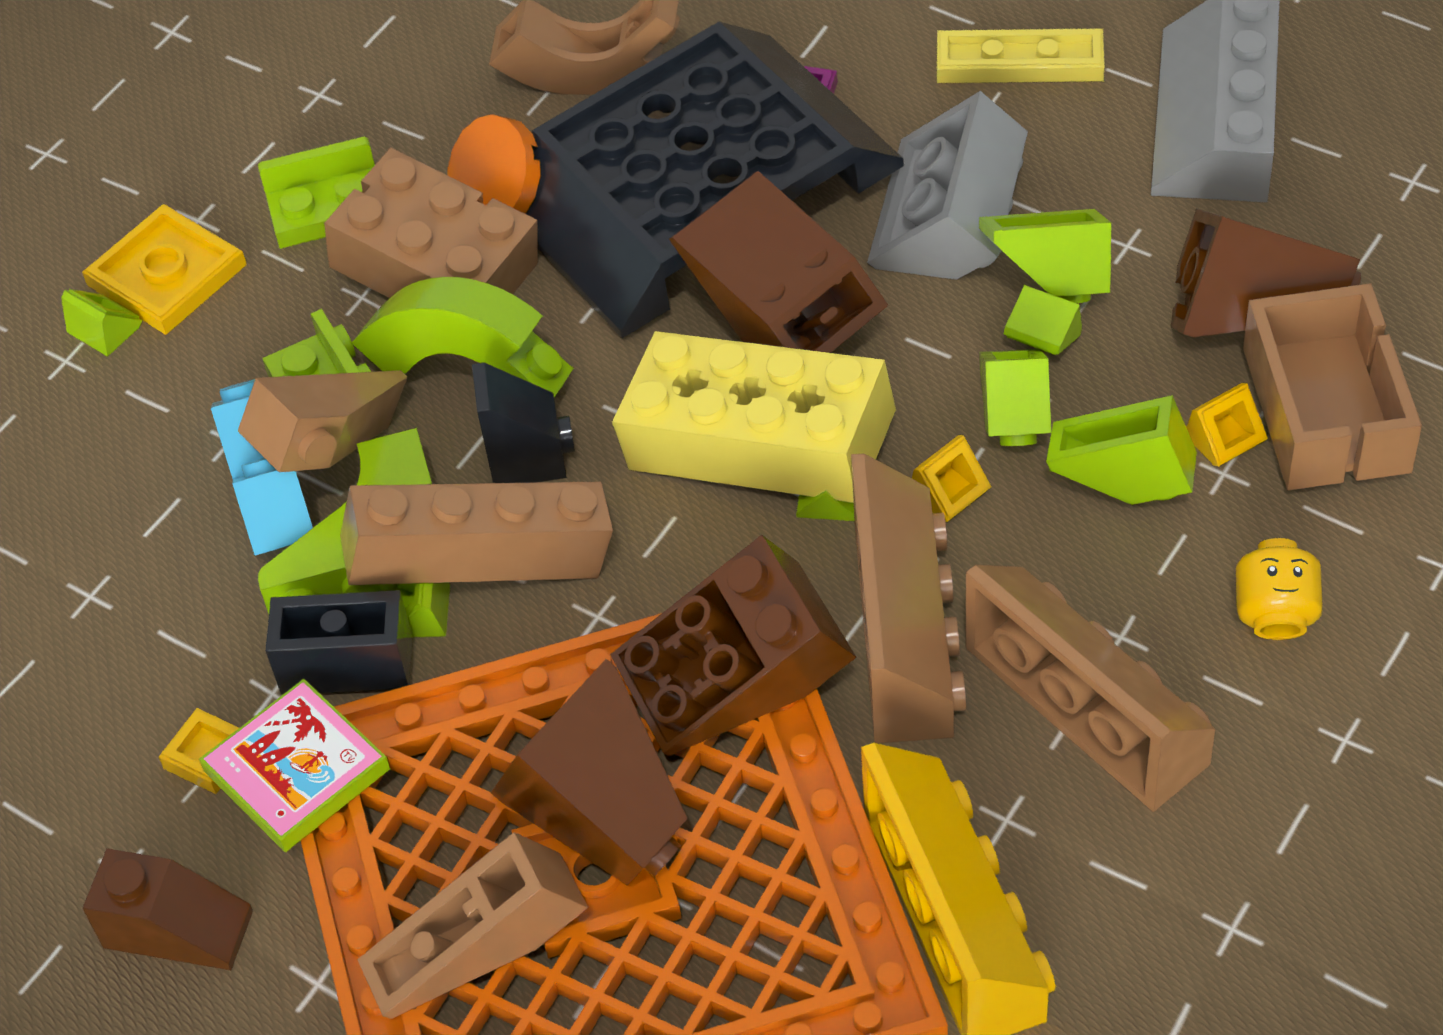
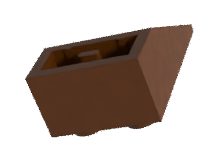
M759 171L753 173L669 239L742 342L831 353L888 306V303L856 258Z
M763 535L756 538L610 654L659 746L667 756L805 698L857 658L799 562Z

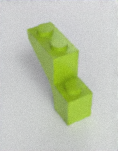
M417 428L357 443L360 456V475L357 485L432 484ZM346 502L260 569L258 582L268 614L271 597L392 591L393 584L348 585L340 537Z

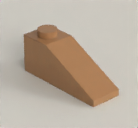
M401 370L256 378L238 432L278 472L327 469L358 449L357 443L371 440L389 428L407 376Z
M513 832L357 960L382 1015L392 1019L536 950L584 912L588 906L559 852Z

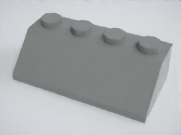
M1207 0L1163 28L1151 196L1268 202L1274 155L1280 0Z

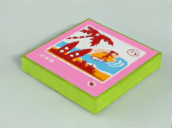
M305 679L297 683L199 759L204 772L285 853L390 770L387 757Z

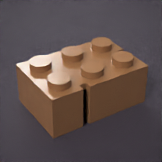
M391 147L362 179V192L354 189L324 223L329 267L389 298L410 284L437 277L473 279L514 294L538 264L536 219L494 198L487 205H484L482 192Z
M1371 283L1249 300L1243 350L1287 490L1343 483L1345 472L1353 471L1356 481L1410 474L1413 471L1422 424L1389 334L1384 335L1386 323Z

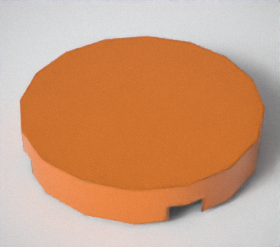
M494 114L476 118L461 132L452 148L447 175L482 192L484 205H487L494 198L526 214L536 196L541 176L540 161L534 160L532 146L537 147L534 136L521 121Z

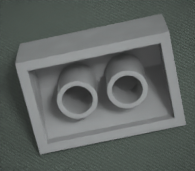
M979 91L902 138L898 154L903 157L904 166L891 174L867 263L878 270L955 280L977 268H985L992 264L1002 250L979 229V217L1008 215L1012 209V196L1018 172L1023 164L1022 154L1028 131L984 93Z

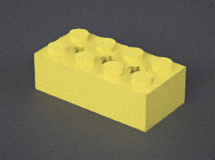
M655 331L612 423L629 470L811 497L827 491L835 500L853 502L851 454L864 453L874 459L877 458L896 407L885 360Z

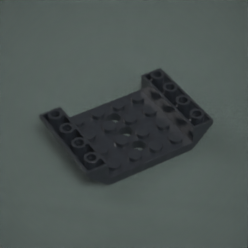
M719 21L532 130L531 133L537 144V147L532 146L534 160L540 161L541 176L536 196L526 215L537 220V248L623 339L670 310L665 278L687 264L669 239L753 173L759 171L793 201L836 174L859 194L904 166V159L770 35ZM655 111L671 113L669 116L659 119L647 117ZM689 142L704 145L702 148L694 151L680 149L681 146ZM723 174L729 177H738L735 181L726 184L713 182L716 177Z

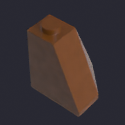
M1196 208L1177 265L1176 283L1181 284V292L1186 294L1185 305L1175 304L1172 310L1171 328L1192 337L1245 331L1249 300L1360 285L1361 273L1356 271L1360 259Z
M607 659L517 754L491 791V794L500 802L626 885L643 869L653 877L656 876L681 847L672 836L687 820L682 805L617 668Z

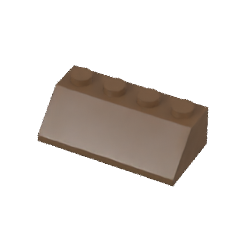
M864 453L851 454L855 537L874 743L954 738V711H966L963 671L950 672L949 664L950 656H959V635L957 618L944 617L943 603H953L950 564L938 565L937 551H947L944 513H932L930 488Z
M975 565L966 572V649L1151 811L1155 812L1210 766L1215 728L1211 725L1207 715L1194 703L1183 702L1166 688L1158 674L1143 661H1134L1116 646L1112 637L1103 626L1095 621L1088 622L1067 604L1062 593L1054 585L1048 582L1041 583L1024 567Z

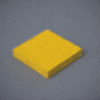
M162 204L82 273L87 286L140 316L139 319L167 335L247 264L243 251L167 205Z

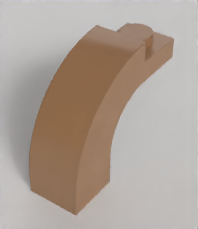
M522 0L496 27L489 65L523 84L543 91L557 94L593 95L662 55L663 44L672 38L680 22V17L677 15L679 0H639L622 16L601 23L572 21L553 13L534 0Z

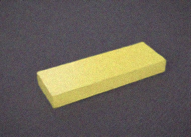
M1103 29L937 31V83L1104 81Z

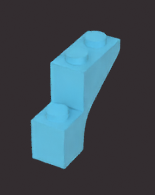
M255 379L220 389L219 392L222 400L212 403L211 411L232 475V484L254 555L256 556L292 545L310 531L313 526L296 471L278 472L238 432Z

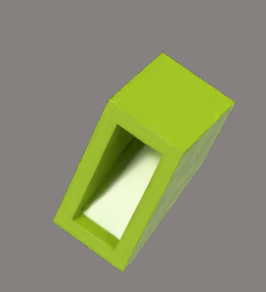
M1083 209L979 217V229L1047 293L1074 303L1090 301L1091 294L1110 293L1111 222L1097 210Z
M1040 349L979 352L985 430L988 436H1000V445L1037 444V434L1051 433L1048 357Z
M1173 395L1053 422L1046 462L1050 471L1134 505L1153 500H1169L1178 495L1192 493L1197 451Z

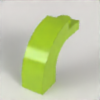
M461 277L430 278L402 288L374 313L351 342L382 371L401 370L406 374L417 362L425 357L444 353L467 357L478 363L484 362L553 392L554 397L574 369L560 357L553 347L546 344L533 332V329L543 316L537 310L517 296L501 288Z

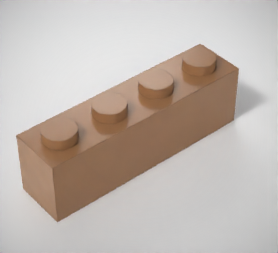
M601 482L354 485L349 487L340 537L348 585L593 579L599 577L613 528Z

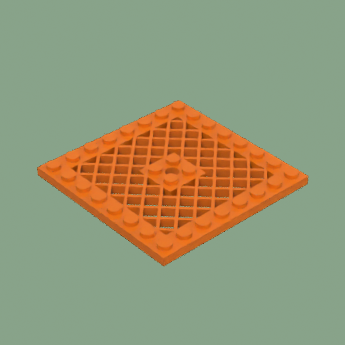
M660 614L334 706L387 757L390 770L409 778L395 798L375 789L384 776L382 775L301 840L346 1035H478L490 1015L516 1026L511 1035H589L601 1014L628 1026L623 1035H948V1024L817 689L805 698L728 730V732L748 740L737 758L712 748L720 734L675 753V755L684 759L673 777L667 776L680 803L701 811L703 814L692 832L679 828L673 834L672 838L681 847L669 869L665 865L655 877L643 869L628 885L614 876H611L606 882L599 885L582 883L577 877L584 867L593 864L591 861L500 802L491 792L479 786L491 768L505 773L516 756L505 752L504 749L516 732L532 739L546 724L539 719L553 716L605 659L609 660L617 668L610 654ZM621 676V678H622V680H623V682H624V684H625V687H626V689H627V691H628V693H629V695H630V697H631V699H632V701H633V704H634V706H636L637 703H636V701L634 700V698H633V696H632V694H631L629 688L627 687V685H626V683H625L623 677ZM641 718L656 752H658L661 747L646 720ZM491 734L486 742L476 739L477 737ZM764 747L774 773L754 765ZM452 750L474 759L461 779L439 770ZM427 752L421 761L411 757ZM700 766L726 776L715 794L690 785ZM742 783L768 794L757 813L731 802ZM428 786L449 795L436 816L415 807V804ZM784 801L795 829L773 820ZM467 804L489 813L477 834L455 825ZM363 805L384 814L372 833H370ZM720 820L746 831L734 851L708 840ZM508 822L520 827L511 830L512 833L520 834L561 854L588 908L544 943L548 958L560 955L552 969L527 958L530 954L528 953L497 968L484 990L467 982L417 1006L416 1009L413 1008L392 1019L382 1015L357 959L395 929L392 917L404 922L420 909L403 901L417 879L440 888L438 893L441 892L498 845L495 841ZM402 823L424 832L411 853L389 844ZM762 838L789 849L778 869L751 858ZM442 841L465 851L452 872L429 862ZM697 857L723 868L711 889L685 878ZM804 857L807 860L816 886L793 877ZM378 860L399 870L386 890ZM739 876L766 887L755 908L727 897ZM782 895L810 906L798 928L771 916ZM677 897L700 907L688 928L672 922L682 919ZM826 914L838 945L814 935ZM716 915L744 926L731 948L704 936ZM650 934L676 946L664 968L637 957ZM760 934L787 946L775 968L747 956ZM628 935L620 949L605 942ZM583 954L609 966L595 989L570 978ZM693 954L720 966L708 988L680 976ZM803 954H807L832 966L820 988L792 976ZM626 974L652 986L639 1009L612 997ZM736 974L764 985L752 1009L724 996ZM849 974L852 985L840 988L845 977ZM516 975L541 986L527 1009L502 998ZM669 994L696 1006L683 1030L656 1017ZM780 994L798 1001L772 1009ZM448 995L473 1006L458 1030L433 1019ZM558 995L584 1006L570 1030L544 1018ZM713 1014L730 1021L729 1023L704 1030Z

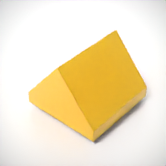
M1241 383L1193 409L1186 427L1194 446L1213 466L1218 467L1268 439L1247 383Z
M964 435L956 436L916 467L912 474L913 480L930 488L932 513H944L945 522L951 520L991 488Z

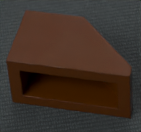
M106 848L82 907L102 947L105 949L230 971L233 968L253 913L251 904L172 859Z

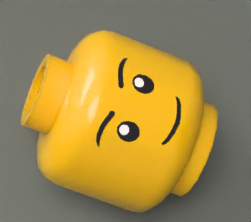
M1272 538L1260 542L1257 550L1245 554L1236 564V601L1239 619L1249 627L1254 628V634L1265 639L1287 640L1304 635L1307 632V626L1314 624L1323 612L1321 565L1319 560L1310 552L1298 549L1297 543L1290 539Z

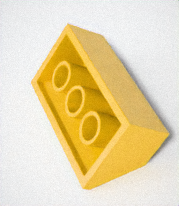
M878 743L862 746L864 811L889 875L960 1035H1011L1047 1022L1048 994L1055 991L1052 970L1044 953L1041 950L1032 953L1023 935L1024 932H1027L1024 911L1014 892L1004 894L996 878V875L1000 874V866L995 849L987 835L977 837L969 821L973 818V808L962 781L959 779L951 782L941 759L938 757Z

